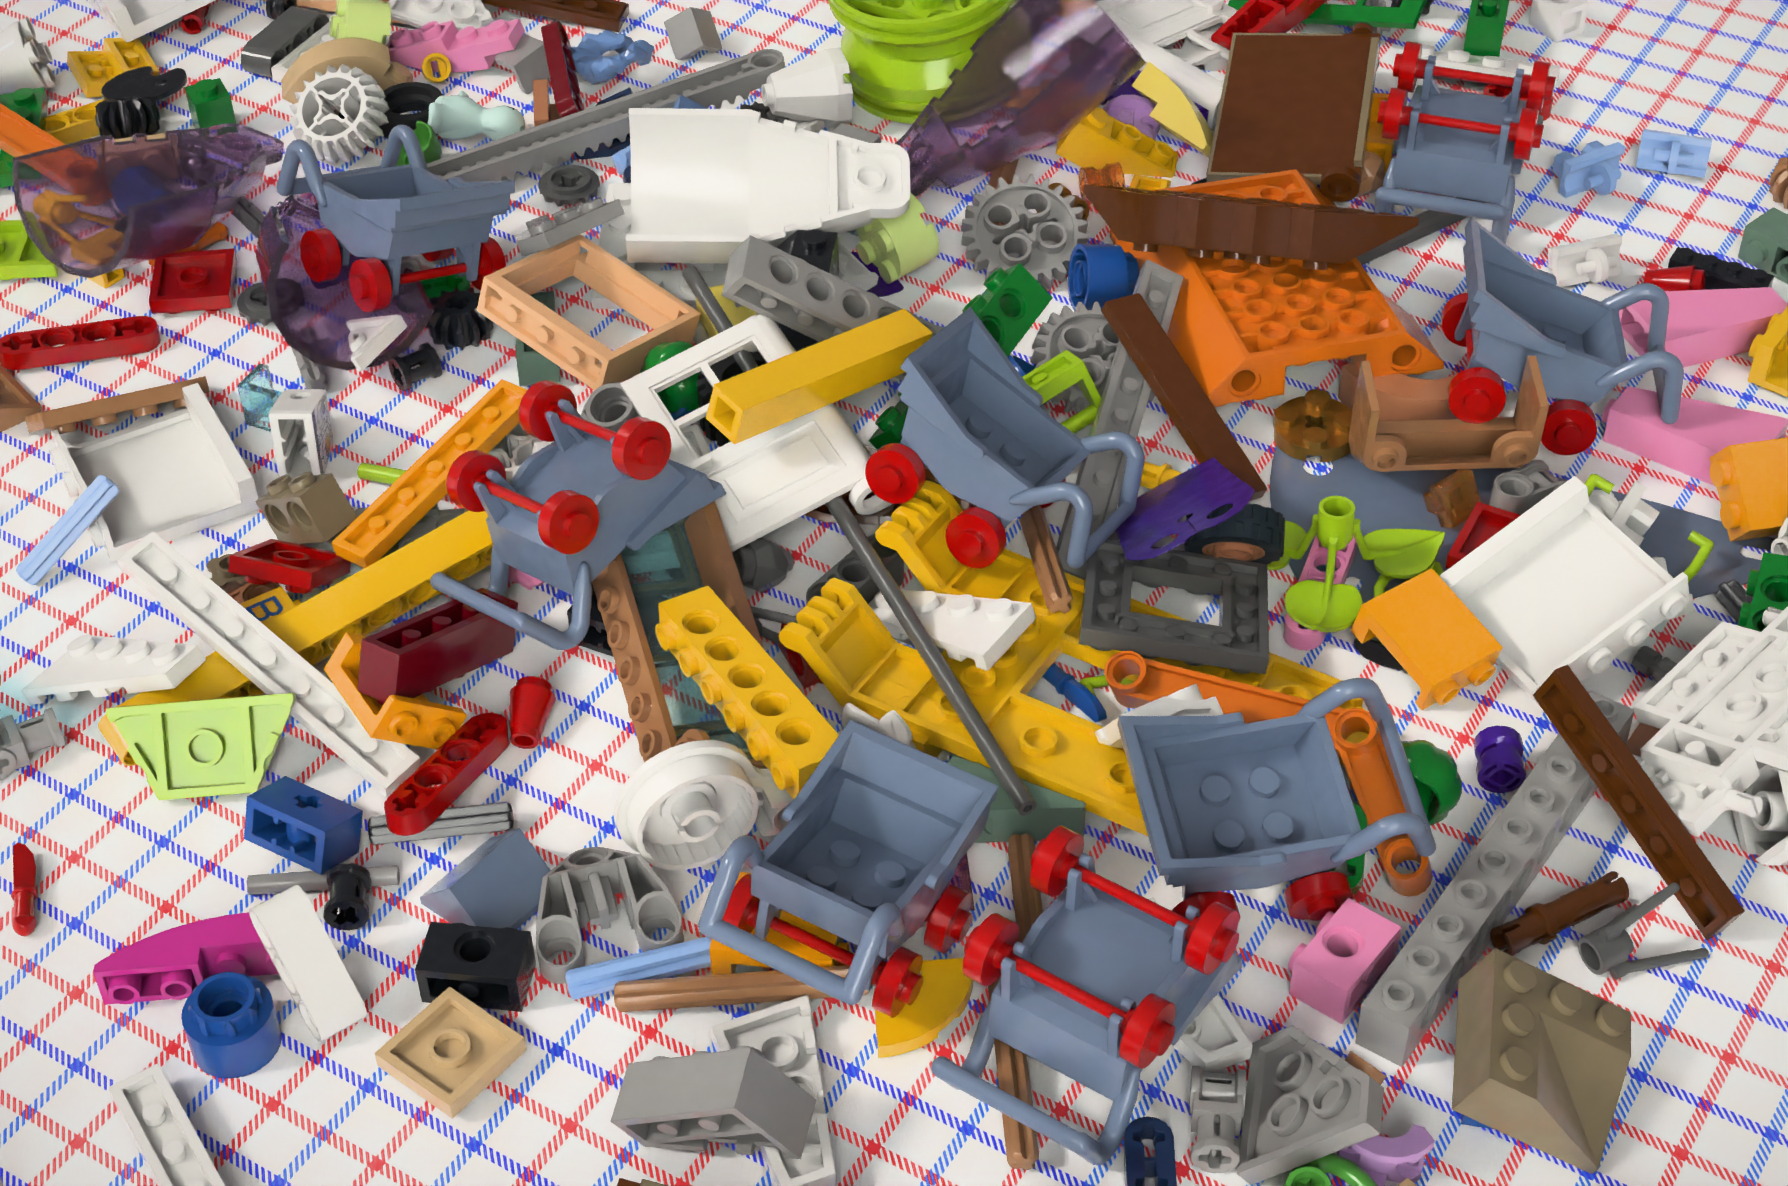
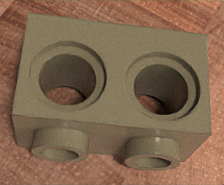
M306 472L294 478H291L289 474L283 475L270 482L266 486L268 493L255 501L277 539L295 544L327 542L357 518L356 513L332 473L313 475L312 472Z

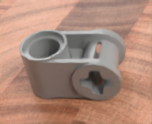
M1534 460L1523 467L1496 476L1489 505L1522 515L1567 481H1559L1549 472V467L1544 461Z

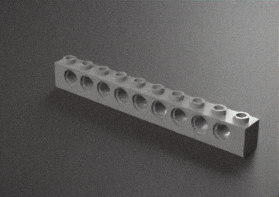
M1590 690L1589 695L1626 745L1634 709ZM1560 733L1362 1002L1355 1044L1403 1067L1457 990L1459 979L1474 966L1490 943L1491 930L1504 923L1598 789Z

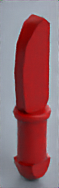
M17 842L13 845L14 890L11 893V898L14 901V918L12 920V927L15 933L25 937L34 932L37 925L34 901L37 897L35 890L36 865L34 854L25 844Z

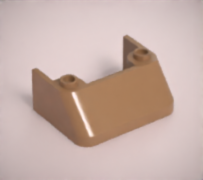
M1536 355L1527 356L1514 416L1494 418L1479 424L1467 423L1460 419L1378 421L1380 409L1370 361H1361L1348 436L1352 457L1367 468L1379 472L1519 468L1525 466L1538 454L1549 409Z

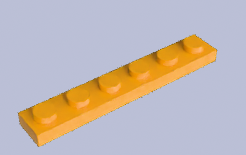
M501 379L331 542L335 554L362 568L368 567L384 556L448 493L446 487L447 475L453 462L460 455L471 450H480L488 454L520 423L519 406L527 389Z

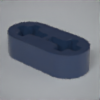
M1146 1116L1135 1119L1126 1128L1124 1136L1125 1186H1145V1178H1155V1186H1176L1174 1136L1171 1128L1159 1118ZM1142 1140H1153L1155 1147L1154 1157H1145Z

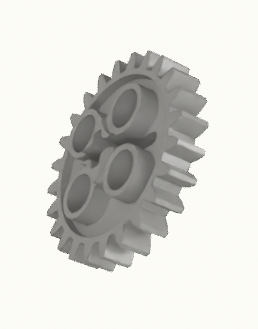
M1014 174L1012 184L1008 185L1000 177L998 178L997 189L989 184L984 185V196L975 193L972 205L966 206L965 219H962L961 231L964 232L962 233L961 244L966 246L965 257L966 259H975V272L987 269L985 280L1000 267L1005 271L1021 263L1038 282H1042L1049 290L1052 287L1053 277L1062 283L1065 282L1074 247L1077 244H1087L1089 235L1086 234L1088 221L1082 219L1083 207H1074V195L1062 197L1063 185H1059L1054 190L1049 189V178H1046L1041 185L1035 184L1034 174H1030L1027 183H1021L1018 174ZM1036 209L1039 210L1041 213H1032L1028 210ZM992 222H1003L1006 225L998 226ZM1050 240L1056 242L1057 244L1049 245L1043 241ZM1017 253L1021 255V257L1015 258L1009 256L1008 254Z
M1078 302L1074 312L1065 305L1060 315L1052 312L1047 323L1042 322L1031 347L1034 351L1030 362L1036 364V369L1063 351L1068 350L1084 361L1100 397H1102L1119 338L1101 312L1098 302H1094L1091 310H1087L1082 302ZM1077 384L1051 398L1052 403L1062 399L1066 401L1064 410L1066 413L1070 412L1074 407L1081 411L1090 405ZM1152 389L1150 391L1147 405L1149 401H1153L1155 398V394L1152 391Z

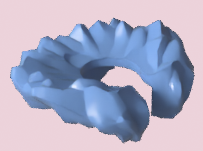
M605 30L598 35L586 33L578 46L571 47L576 72L589 83L598 84L601 82L606 83L617 76V73L622 74L628 65L636 61L637 65L640 66L649 64L654 46L645 40L633 41L632 38L624 34ZM611 50L619 53L615 56H602L605 52Z

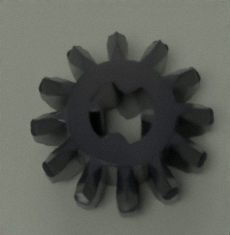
M150 96L104 100L95 106L97 114L95 115L96 125L99 127L100 136L106 139L152 135L160 129L159 108L156 106V100Z
M456 287L452 292L441 291L440 297L429 299V307L425 309V323L434 344H444L446 350L460 347L463 351L465 346L479 347L480 340L490 339V331L494 328L493 321L477 311L480 293H475L473 288L459 291Z

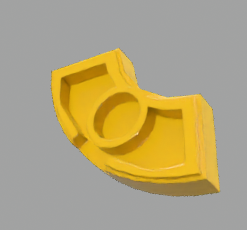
M964 958L923 960L920 974L924 978L923 984L912 1005L905 1004L901 1012L894 1018L875 1010L878 1058L904 1054L931 1043L938 1038V1033L949 1025L955 1017L961 1016L969 1002L974 980L963 974Z

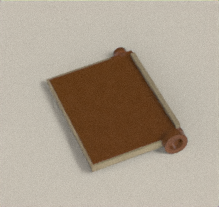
M1367 23L1354 25L1351 33H1233L1206 173L1207 182L1297 169L1312 183L1320 185L1321 192L1328 199L1336 202H1346L1355 198L1359 193L1362 180L1381 34L1374 33L1372 26Z

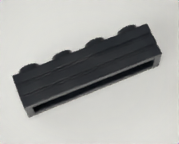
M1677 247L1668 264V268L1695 265L1696 269L1705 270L1704 290L1772 287L1774 275L1768 274L1764 270L1744 267L1738 262H1727L1718 259L1714 255L1694 252L1690 248Z

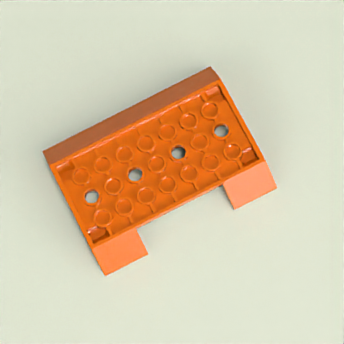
M1297 169L1158 189L1192 194V192L1243 198L1245 200L1246 198H1261L1297 203L1299 205L1301 203L1337 207L1334 201L1324 196L1321 189ZM1110 229V239L1113 244L1120 245L1124 252H1130L1136 258L1139 272L1148 259L1183 276L1167 336L1215 407L1224 406L1228 403L1263 400L1271 396L1284 395L1286 366L1292 365L1304 366L1311 362L1330 359L1342 360L1350 357L1351 362H1355L1359 369L1361 361H1370L1373 377L1400 373L1404 375H1420L1428 371L1444 369L1443 359L1416 320L1378 290L1357 257L1346 263H1328L1327 270L1302 268L1303 260L1287 257H1270V264L1245 262V260L1224 258V251H1214L1213 258L1189 256L1188 248L1172 245H1158L1157 252H1143L1133 250L1134 243L1118 240Z

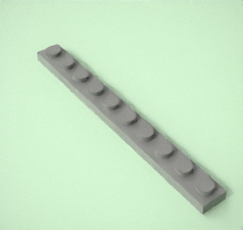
M1147 259L1140 269L1133 294H1141L1167 334L1183 276ZM1120 340L1090 436L1121 431L1137 440L1151 388ZM1119 449L1089 454L1081 463L1075 485L1081 487L1088 494L1093 504V519L1089 537L1117 509L1127 460L1125 453ZM1069 503L1056 549L1064 572L1085 580L1086 562L1080 568H1072L1067 563V553L1075 514L1074 506Z

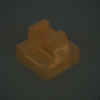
M1459 469L1429 487L1430 492L1423 494L1427 511L1437 514L1440 526L1454 528L1466 521L1476 503L1481 502L1473 471Z

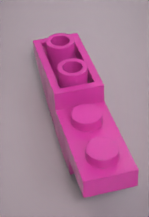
M249 912L199 920L165 930L116 951L94 964L93 969L104 1005L131 1004L134 1002L167 999L182 1000L188 998L202 981L212 975L223 972H235L247 976L279 975L253 926Z

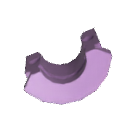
M1120 95L1111 99L1103 107V110L1111 117L1124 124L1135 126L1141 133L1156 140L1160 125L1149 116L1156 106L1149 99L1138 95Z
M1413 1124L1410 1131L1403 1136L1390 1138L1377 1135L1337 1151V1155L1351 1160L1366 1171L1378 1186H1385L1386 1180L1400 1184L1406 1178L1415 1183L1420 1180L1425 1155L1433 1149L1435 1140L1425 1127Z

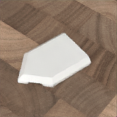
M389 0L388 2L391 7L392 20L417 28H421L433 21H437L440 24L453 20L457 30L460 31L470 26H473L475 29L485 27L494 22V18L489 10H486L481 0Z

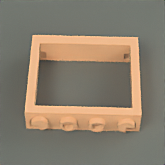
M581 234L485 276L477 306L479 313L593 390L611 382H624L639 374L645 357L653 347L659 344L675 341H684L692 344L701 315L699 311ZM581 246H582L583 248H585L586 250H588V252L586 251V252H584V253L581 254V253H580ZM574 276L654 330L612 351L530 295Z

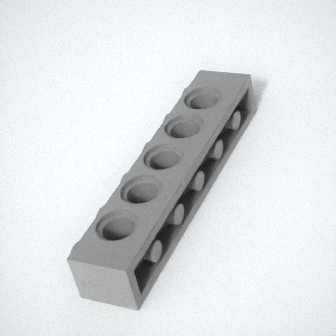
M751 235L730 254L722 296L819 342L902 309L879 298L874 293L856 287L842 280L839 276L823 271L807 263L805 260L790 255L770 245L768 242ZM907 310L933 332L932 337L944 328L922 319ZM907 373L898 375L895 378L903 381Z

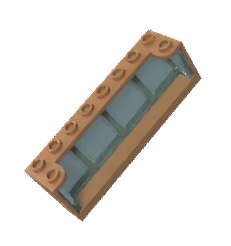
M713 501L653 535L639 550L634 551L626 546L592 581L597 598L598 610L601 612L606 629L608 644L611 647L617 667L618 679L622 685L628 705L629 717L632 719L639 743V752L643 757L644 763L660 752L683 743L699 740H716L738 747L747 755L753 766L759 769H768L761 760L756 761L752 757L744 739L738 732L733 733L728 728L723 714L714 704L710 705L707 703L699 685L692 677H686L683 674L678 660L669 650H663L656 637L655 626L659 623L658 603L709 586L764 648L716 503Z

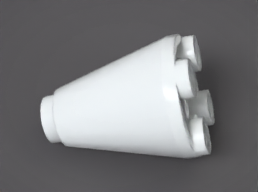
M27 17L13 22L0 32V95L13 93L21 88L35 89L44 87L46 90L57 85L55 76L47 65L53 62L51 52L45 42L38 43L34 26Z

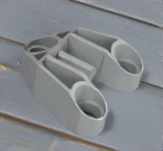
M604 847L583 848L571 853L542 878L536 922V950L543 978L551 983L566 984L565 976L568 970L585 966L576 903H585L591 926L600 924L601 930L611 927L610 921L618 920L620 917L614 894L621 893L631 929L635 930L639 948L642 952L684 942L682 916L679 907L668 887L641 854ZM657 928H667L674 932L673 936L665 941H655L648 938V934ZM559 951H567L575 955L573 960L564 965H556L548 961L550 956Z

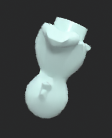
M463 90L458 95L439 96L435 102L429 105L428 125L442 138L460 140L484 133L492 141L525 130L524 117L517 109L507 105L493 108L483 107L471 99Z

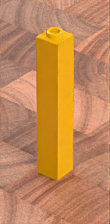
M905 308L714 384L706 419L733 444H737L906 373L900 368L903 362L911 353L932 337L933 332Z

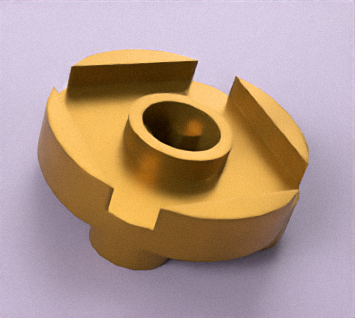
M1309 390L1305 396L1288 400L1275 409L1273 420L1275 444L1287 455L1306 461L1307 455L1321 456L1320 462H1331L1343 458L1351 452L1348 436L1353 411L1342 402L1331 399L1329 393L1324 390Z

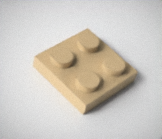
M449 986L374 1054L378 1067L453 1119L515 1062L527 1048L524 1036Z

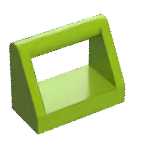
M1063 351L1022 377L1030 387L1042 395L1043 403L1072 385H1078L1090 405L1061 423L1073 434H1076L1095 421L1101 397L1084 361L1070 351Z

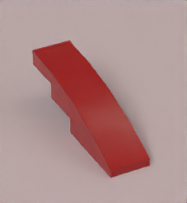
M1249 0L1211 35V39L1213 42L1230 50L1233 33H1286L1309 17L1327 0Z

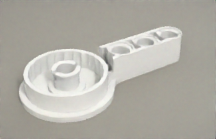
M699 740L671 747L642 764L627 779L617 796L614 805V822L623 841L630 848L639 852L648 863L666 870H686L706 865L724 856L731 843L738 837L747 835L755 822L762 836L779 834L789 823L782 819L785 808L793 801V798L786 790L782 791L776 786L769 769H759L753 766L747 755L738 747L723 741Z

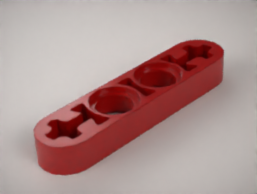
M134 316L16 332L0 338L1 366L9 370H23L145 353L157 348L161 339L156 320L148 316Z
M482 713L473 716L404 781L384 802L387 828L390 832L396 835L408 836L427 829L507 749L510 741L505 717L497 713ZM442 784L441 786H438V787H430V788H429V786H432V785Z

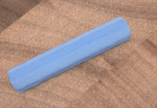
M102 474L99 475L17 566L16 572L29 584L37 585L117 496L120 490L118 486L108 477Z
M703 937L570 969L566 972L565 976L568 993L572 999L576 1000L613 991L615 984L619 981L660 979L711 967L709 950L711 938Z

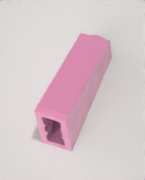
M1772 287L1665 291L1669 299L1665 350L1675 355L1681 361L1683 368L1749 352L1757 334L1764 335L1775 313L1781 314L1788 306V303ZM1641 300L1619 310L1623 337L1640 356L1649 352L1647 345L1652 303L1648 300Z
M1628 386L1617 400L1610 399L1602 414V422L1606 423L1603 441L1713 486L1714 484L1710 478L1711 463L1709 458L1729 445L1785 438L1788 427V419L1780 416L1681 397L1678 420L1674 424H1665L1661 419L1657 392Z

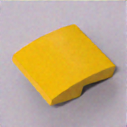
M104 38L103 51L67 52V65L86 98L102 97V87L105 83L126 71L151 66L153 69L152 76H158L160 72L139 38L128 43L122 38Z

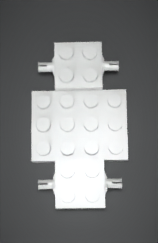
M1772 606L1768 607V610L1764 611L1762 622L1767 627L1762 632L1722 621L1633 706L1638 722L1659 728L1660 730L1640 749L1641 757L1632 755L1692 836L1699 837L1726 810H1734L1752 818L1757 816L1756 813H1760L1762 799L1758 796L1744 793L1760 776L1756 761L1788 771V606L1784 610L1776 609Z

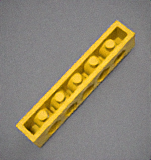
M709 586L658 603L659 623L655 626V632L660 646L663 650H669L674 655L683 674L694 679L699 685L707 703L710 705L714 704L724 716L728 728L733 733H739L747 743L752 757L756 761L761 760L771 772L776 786L782 791L786 790L794 800L839 734Z

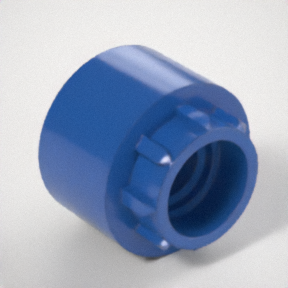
M1077 244L1072 251L1068 267V294L1073 310L1075 311L1078 302H1082L1087 310H1091L1094 302H1098L1102 309L1106 301L1133 295L1139 276V266L1136 258L1130 252H1124L1120 245Z
M223 972L212 975L196 986L183 1006L181 1020L193 1059L202 1071L211 1076L232 1079L250 1075L266 1066L279 1050L282 1032L273 999L266 985L256 978L235 972Z

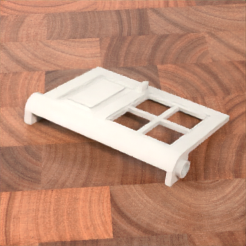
M1100 0L1088 6L1076 3L1066 10L1061 19L1059 41L1067 45L1073 39L1080 36L1139 71H1142L1148 62L1152 63L1178 85L1192 101L1209 110L1207 123L1210 129H1214L1224 79L1220 81L1196 66L1219 56L1228 60L1230 50L1197 32L1220 22L1224 24L1238 10L1225 4V0ZM1188 37L1210 51L1185 61L1162 47Z
M762 314L751 316L745 321L620 383L622 390L640 417L659 422L668 430L671 438L669 459L705 473L709 479L719 482L723 486L727 494L715 500L732 552L850 491V503L857 513L861 515H871L892 505V503L880 499L877 495L864 500L872 492L865 475L866 464L871 456L833 403L737 444H733L730 441L698 457L681 429L706 417L709 403L674 421L657 393L700 371L713 388L714 384L720 381L710 366L743 349L748 352L759 351L766 363L796 352L776 322Z

